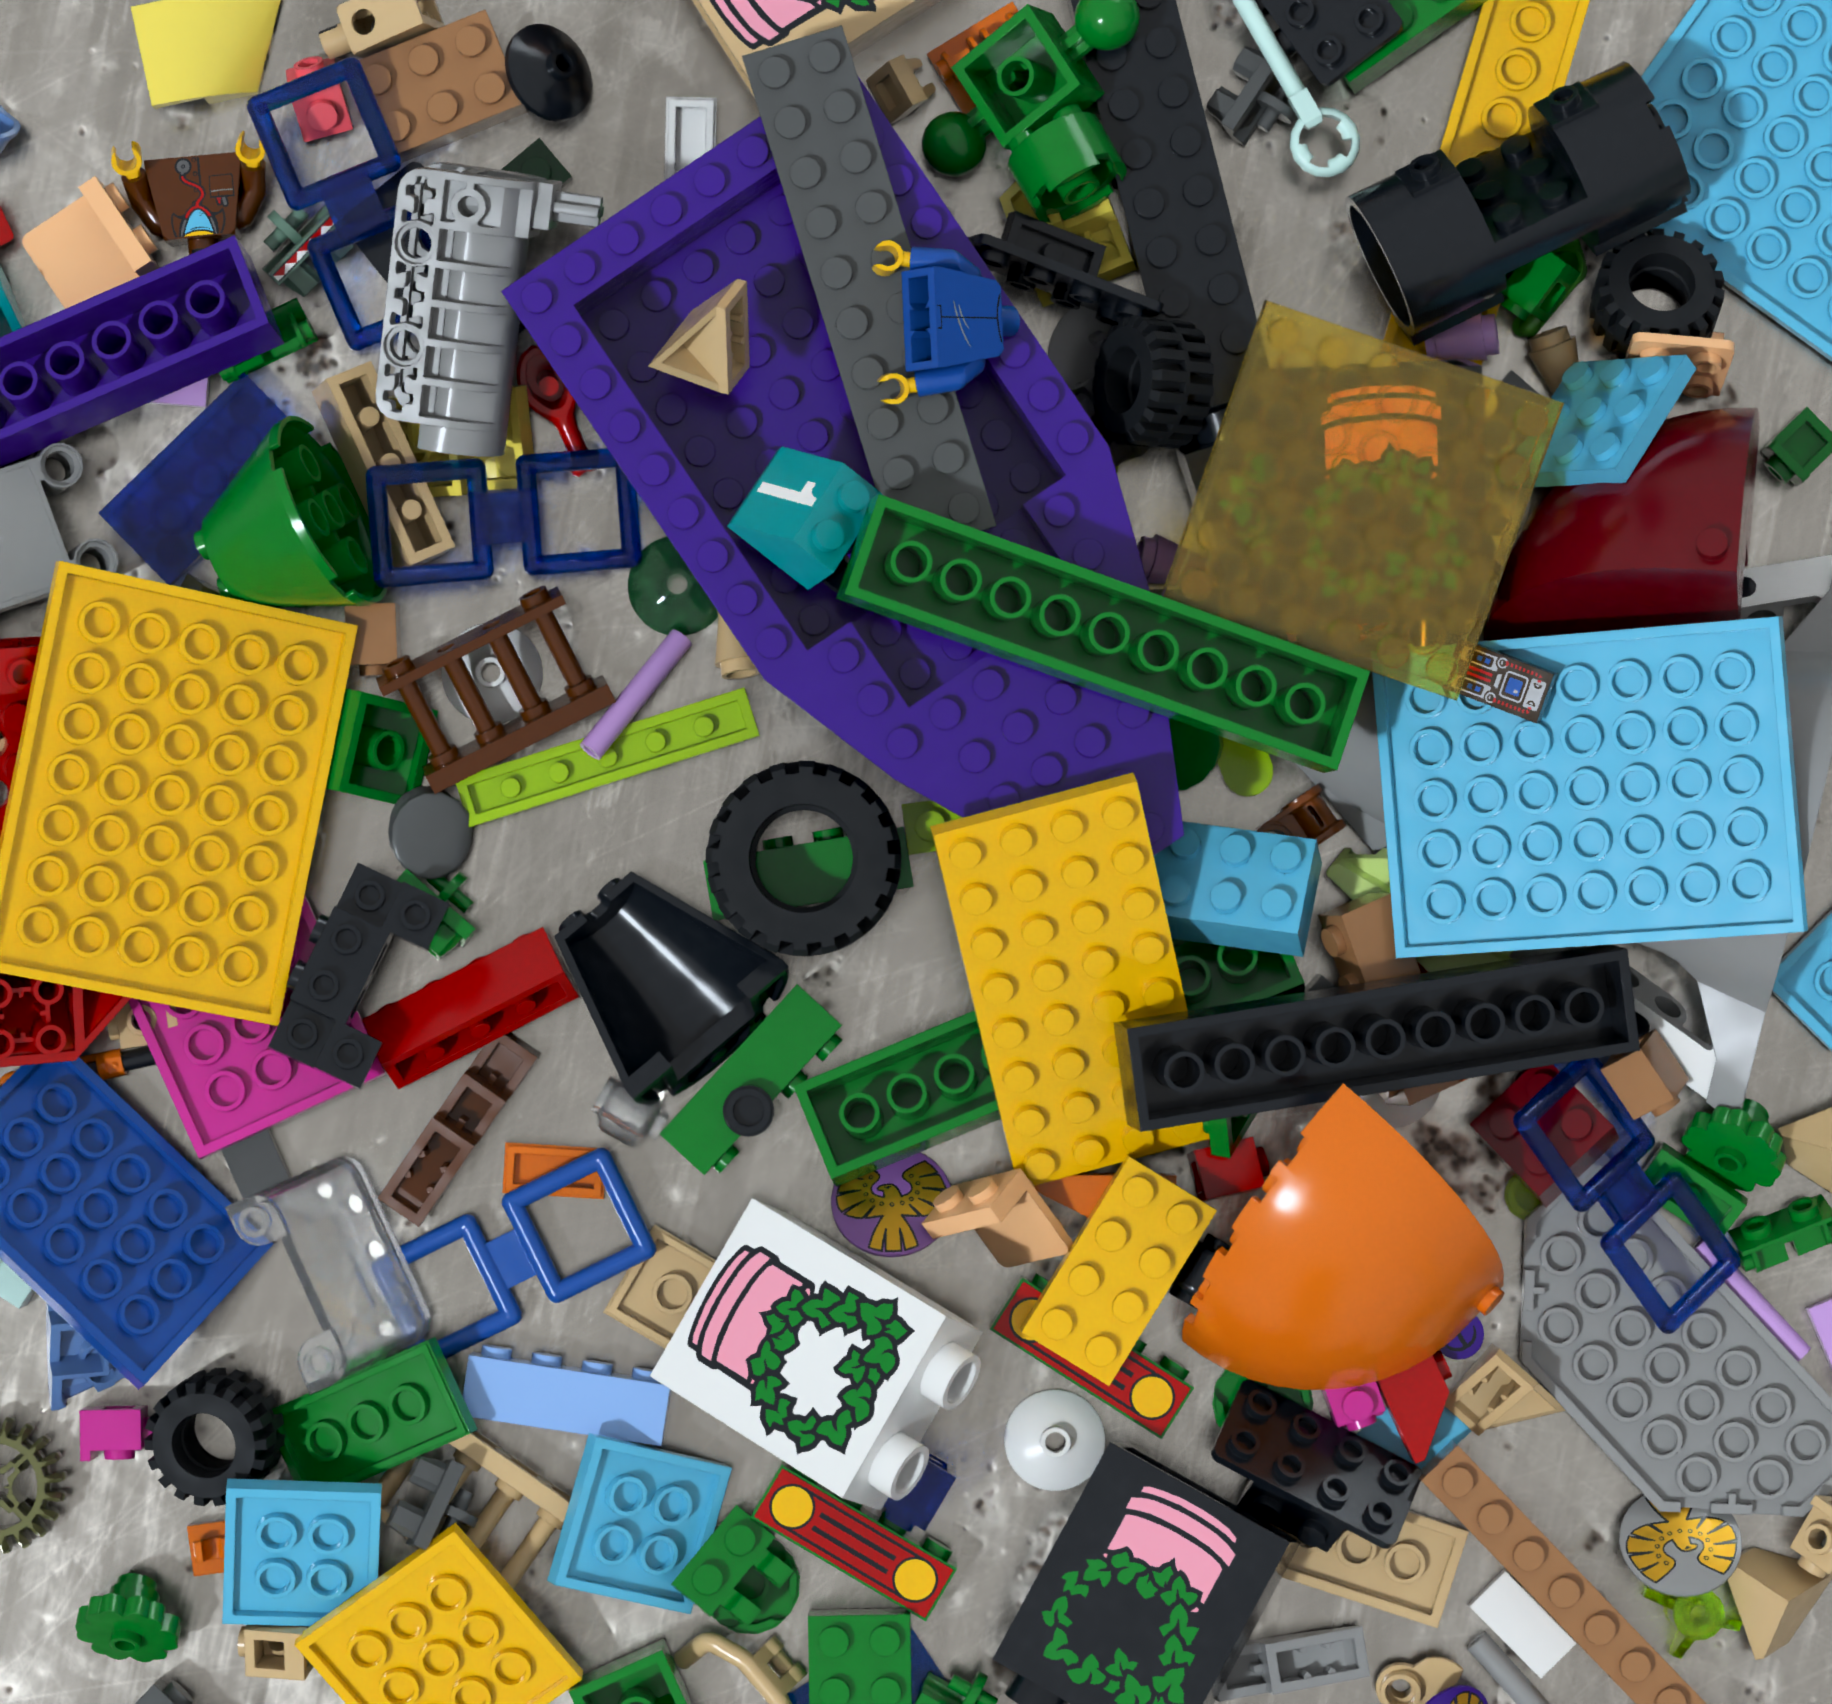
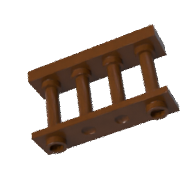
M546 586L535 588L518 599L521 605L411 660L409 655H405L391 661L382 668L384 675L376 678L383 696L399 690L431 752V755L428 757L430 763L422 766L434 794L616 702L603 675L595 679L591 675H585L555 617L553 610L566 604L558 587L549 591ZM535 620L567 683L564 687L566 693L550 702L546 698L539 697L507 635ZM488 643L522 706L519 710L521 716L505 725H502L501 721L494 720L462 659V656ZM443 666L477 730L474 733L475 740L459 748L455 744H449L416 681Z

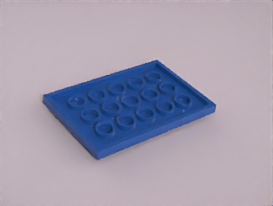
M80 1057L76 1061L21 1065L0 1087V1259L139 1390L274 1243Z

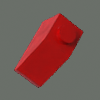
M1440 1350L1408 1370L1376 1381L1383 1401L1408 1455L1415 1464L1424 1461L1450 1393L1444 1380L1451 1378L1452 1374Z

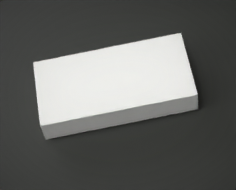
M666 97L664 181L716 146L717 98Z
M1504 1569L1468 1604L1540 1679L1577 1644Z

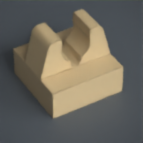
M903 54L889 60L866 80L890 124L908 116L936 90L933 83L921 87L914 72L923 65L918 58L906 59Z

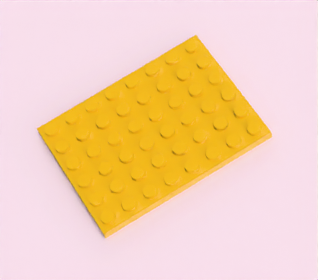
M56 561L0 836V973L278 1026L358 625L64 561Z

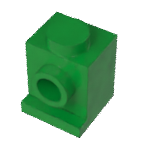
M1550 252L1505 274L1507 289L1502 292L1505 295V301L1500 304L1523 321H1526L1531 314L1546 322L1581 272L1553 252Z

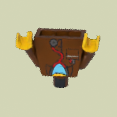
M242 131L238 137L235 152L145 160V170L141 168V147L139 143L131 141L135 157L129 161L121 160L116 154L115 146H113L111 149V164L113 169L122 175L121 179L131 208L151 234L163 237L170 246L188 245L190 255L234 235L240 240L242 229L252 225L267 196L266 162L263 158L269 145V137L266 133L262 132L259 139L260 148L253 149L246 145L244 141L245 131Z

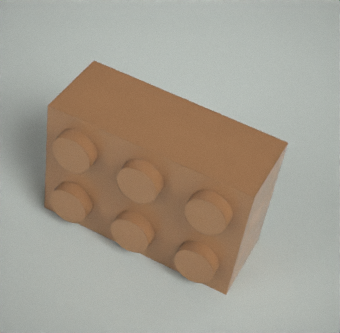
M486 10L344 66L380 158L387 169L528 113L509 84L505 69V55Z

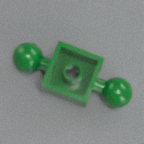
M1079 0L1075 9V25L1066 32L1052 13L1029 4L1024 6L951 67L976 107L967 114L957 111L945 112L930 121L922 136V152L927 163L935 171L946 176L955 177L968 174L981 163L986 151V137L990 133H994L1003 148L1009 149L1008 144L1014 136L1029 129L1036 131L1043 125L1053 121V116L1063 107L1078 104L1082 111L1087 109L1103 96L1105 92L1082 58L1094 48L1104 51L1116 50L1125 46L1133 39L1140 23V12L1137 2L1135 0Z

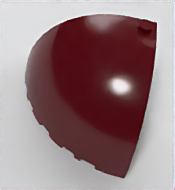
M1722 408L1698 411L1665 419L1626 483L1554 486L1533 510L1518 532L1503 561L1488 606L1489 617L1486 618L1484 641L1740 620L1745 566H1748L1759 443L1760 425L1758 408Z

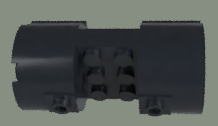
M1623 61L1582 82L1578 81L1570 86L1559 87L1552 91L1548 97L1533 103V106L1528 109L1531 132L1523 136L1518 135L1508 138L1499 148L1485 155L1466 159L1455 167L1444 152L1439 149L1431 154L1416 157L1409 165L1395 171L1394 174L1345 198L1348 218L1367 266L1390 307L1396 323L1413 346L1504 302L1505 299L1502 292L1507 289L1505 274L1581 237L1592 252L1598 256L1688 212L1685 202L1688 201L1686 195L1691 193V185L1681 151L1670 126L1665 127L1658 111L1651 104L1655 97L1642 77L1629 63Z

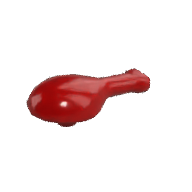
M531 345L520 355L516 369L517 384L526 385L529 407L553 423L558 430L569 455L570 471L573 476L579 478L587 471L597 470L599 462L596 455L587 448L577 425L575 400L539 347Z

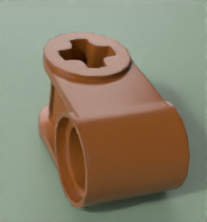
M1318 783L1281 808V812L1257 827L1254 831H1273L1281 835L1317 839L1319 845L1347 825L1343 819L1337 820L1320 795L1323 789Z

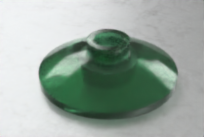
M668 537L652 542L639 553L629 572L628 594L634 611L647 626L665 635H668L672 629H675L687 636L704 630L718 618L716 608ZM675 575H681L687 580V588L681 594H674L668 589V581Z

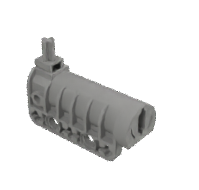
M439 162L427 167L413 169L407 172L400 180L397 192L375 396L380 412L386 417L397 421L420 424L417 448L445 454L494 457L505 454L520 319L501 291L525 275L529 238L539 235L540 229L551 230L557 228V222L597 227L600 225L601 217H603V197L561 191L562 181L548 180L525 173L449 162ZM411 185H415L414 194L410 193ZM407 211L412 213L411 220L408 221L406 220ZM410 230L409 244H408V251H407V249H406V247H405V241H404V239H405V236H406L407 232ZM423 230L428 233L431 239L430 250L422 241ZM402 263L406 264V271L401 272ZM400 288H404L403 297L399 296ZM396 314L400 316L399 323H395ZM399 332L396 353L394 350L393 341L395 336ZM411 332L414 335H416L419 340V351L413 346L411 342ZM390 365L395 367L394 374H390ZM394 390L398 402L403 406L402 410L396 409V401L388 398V391Z

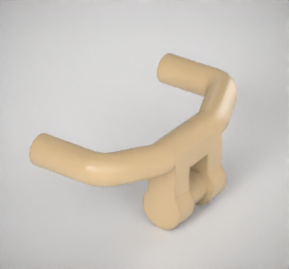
M704 1632L696 1636L674 1654L675 1663L682 1669H688L708 1652L736 1666L768 1704H792L787 1693L807 1675L806 1670L798 1661L793 1663L782 1650L784 1645L775 1634L752 1654L746 1648L720 1634Z

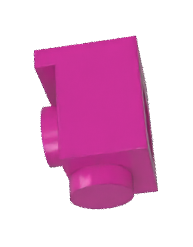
M1376 1382L1356 1387L1321 1390L1332 1422L1337 1427H1347L1348 1431L1358 1430L1377 1422L1376 1416L1382 1415L1386 1411Z
M148 1405L86 1406L79 1410L80 1461L95 1459L98 1457V1451H104V1459L107 1460L135 1458V1450L144 1449V1439L153 1433L145 1429L149 1418Z

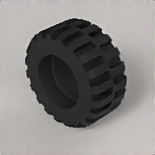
M815 761L783 762L753 774L744 780L725 799L709 831L710 835L706 848L705 862L707 863L708 871L707 879L719 909L738 932L748 940L776 953L792 956L822 955L840 950L866 935L882 918L893 900L901 873L900 839L888 808L870 786L859 777L831 764ZM800 810L822 813L838 823L849 839L853 855L851 873L843 889L831 900L813 907H795L773 897L762 884L756 868V850L765 829L780 816Z

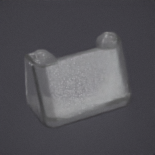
M346 1156L330 1159L225 1207L235 1231L248 1244L261 1246L281 1238L323 1332L303 1343L297 1357L299 1372L310 1395L409 1348L426 1337L431 1325L429 1309L363 1166L355 1159Z

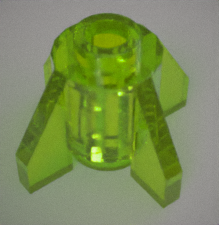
M1644 1585L1641 1595L1667 1607L1669 1620L1677 1628L1669 1651L1671 1656L1681 1659L1695 1640H1706L1714 1636L1721 1628L1740 1631L1742 1621L1725 1614L1720 1598L1713 1591L1698 1596L1678 1597L1658 1592ZM1699 1605L1705 1608L1704 1615L1702 1617L1696 1616L1692 1622L1690 1618L1692 1609Z

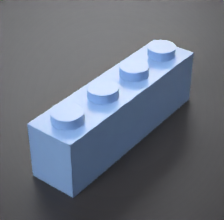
M487 1344L482 1345L481 1352L473 1351L469 1354L463 1398L472 1418L584 1435L593 1433L624 1441L662 1446L671 1389L650 1377L653 1369L633 1367L632 1375L613 1373V1364L607 1362L583 1360L582 1368L561 1365L563 1357L560 1355L532 1352L531 1360L511 1357V1348Z

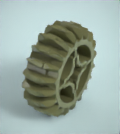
M13 1416L6 1417L2 1424L0 1444L12 1447L19 1451L20 1454L8 1464H0V1475H4L15 1468V1471L7 1478L9 1484L4 1486V1488L9 1489L8 1494L3 1491L0 1492V1507L8 1513L14 1512L21 1521L9 1525H0V1550L3 1554L12 1551L13 1536L22 1548L32 1544L28 1528L40 1537L48 1533L49 1529L40 1517L42 1516L53 1521L57 1520L61 1512L49 1504V1501L60 1502L67 1498V1492L62 1489L52 1488L53 1483L64 1481L68 1477L66 1471L52 1472L50 1468L51 1464L62 1459L60 1451L53 1452L46 1457L41 1449L50 1443L51 1438L46 1434L33 1443L30 1437L34 1432L35 1425L30 1422L21 1428L19 1434H16V1418ZM30 1464L35 1471L37 1479V1495L32 1508L26 1503L28 1497L23 1493L20 1486L21 1476L29 1468Z

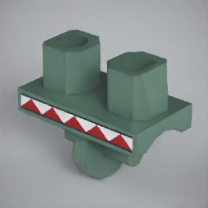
M326 204L298 232L296 229L309 217L299 206L285 220L275 210L267 216L277 228L263 242L275 252L287 238L290 240L262 270L279 286L284 283L303 297L322 278L304 260L317 247H320L336 263L355 245L345 229L340 225L343 220Z

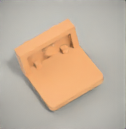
M96 176L78 187L83 194L82 197L26 233L22 239L23 247L65 309L160 268L151 255L158 248L141 224L133 228L123 214L125 210L130 208L123 195L113 182L105 187Z
M1637 332L1632 335L1625 359L1686 354L1697 369L1682 393L1691 398H1706L1710 395H1720L1734 356L1735 343L1724 339V333L1713 332L1711 338Z
M1021 1168L952 1185L934 1199L933 1210L921 1223L932 1239L974 1229L998 1263L1004 1267H1013L1065 1255L1073 1245V1241L1063 1228L1062 1223L1049 1209L1035 1189L1034 1184L1026 1177Z

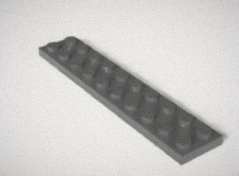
M842 25L743 55L742 59L875 488L884 496L981 531L996 527L997 525L956 392L919 397L918 392L908 394V397L899 404L881 402L882 399L896 398L900 393V384L893 378L888 381L877 382L879 377L886 373H898L905 378L915 377V372H906L901 272L910 270V267H899L890 276L877 275L872 270L873 265L883 264L891 266L895 264V258L888 251H874V248L877 244L886 240L896 242L903 251L911 252V247Z

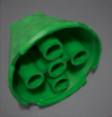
M288 416L277 421L204 516L202 529L193 534L194 543L201 556L206 560L210 559L219 577L217 579V587L221 596L270 607L370 606L383 599L388 588V572L384 570L379 573L376 556L377 553L383 551L382 546L341 456L330 442L320 446L309 434V432L314 430V426L300 417Z

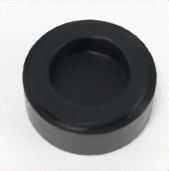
M753 1085L741 1086L727 1096L723 1106V1117L727 1126L736 1134L747 1137L756 1136L764 1132L772 1123L775 1111L774 1104L770 1095L762 1088Z

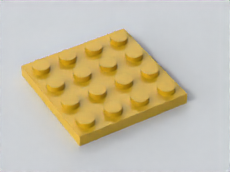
M456 1522L434 1537L426 1550L419 1548L304 1630L303 1634L296 1638L294 1644L346 1704H548L583 1678V1669Z

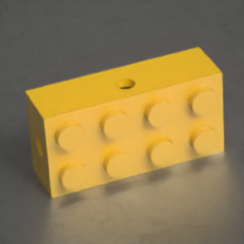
M1127 1155L1074 1239L1070 1250L1063 1257L1020 1327L1021 1332L1110 1386L1217 1210Z

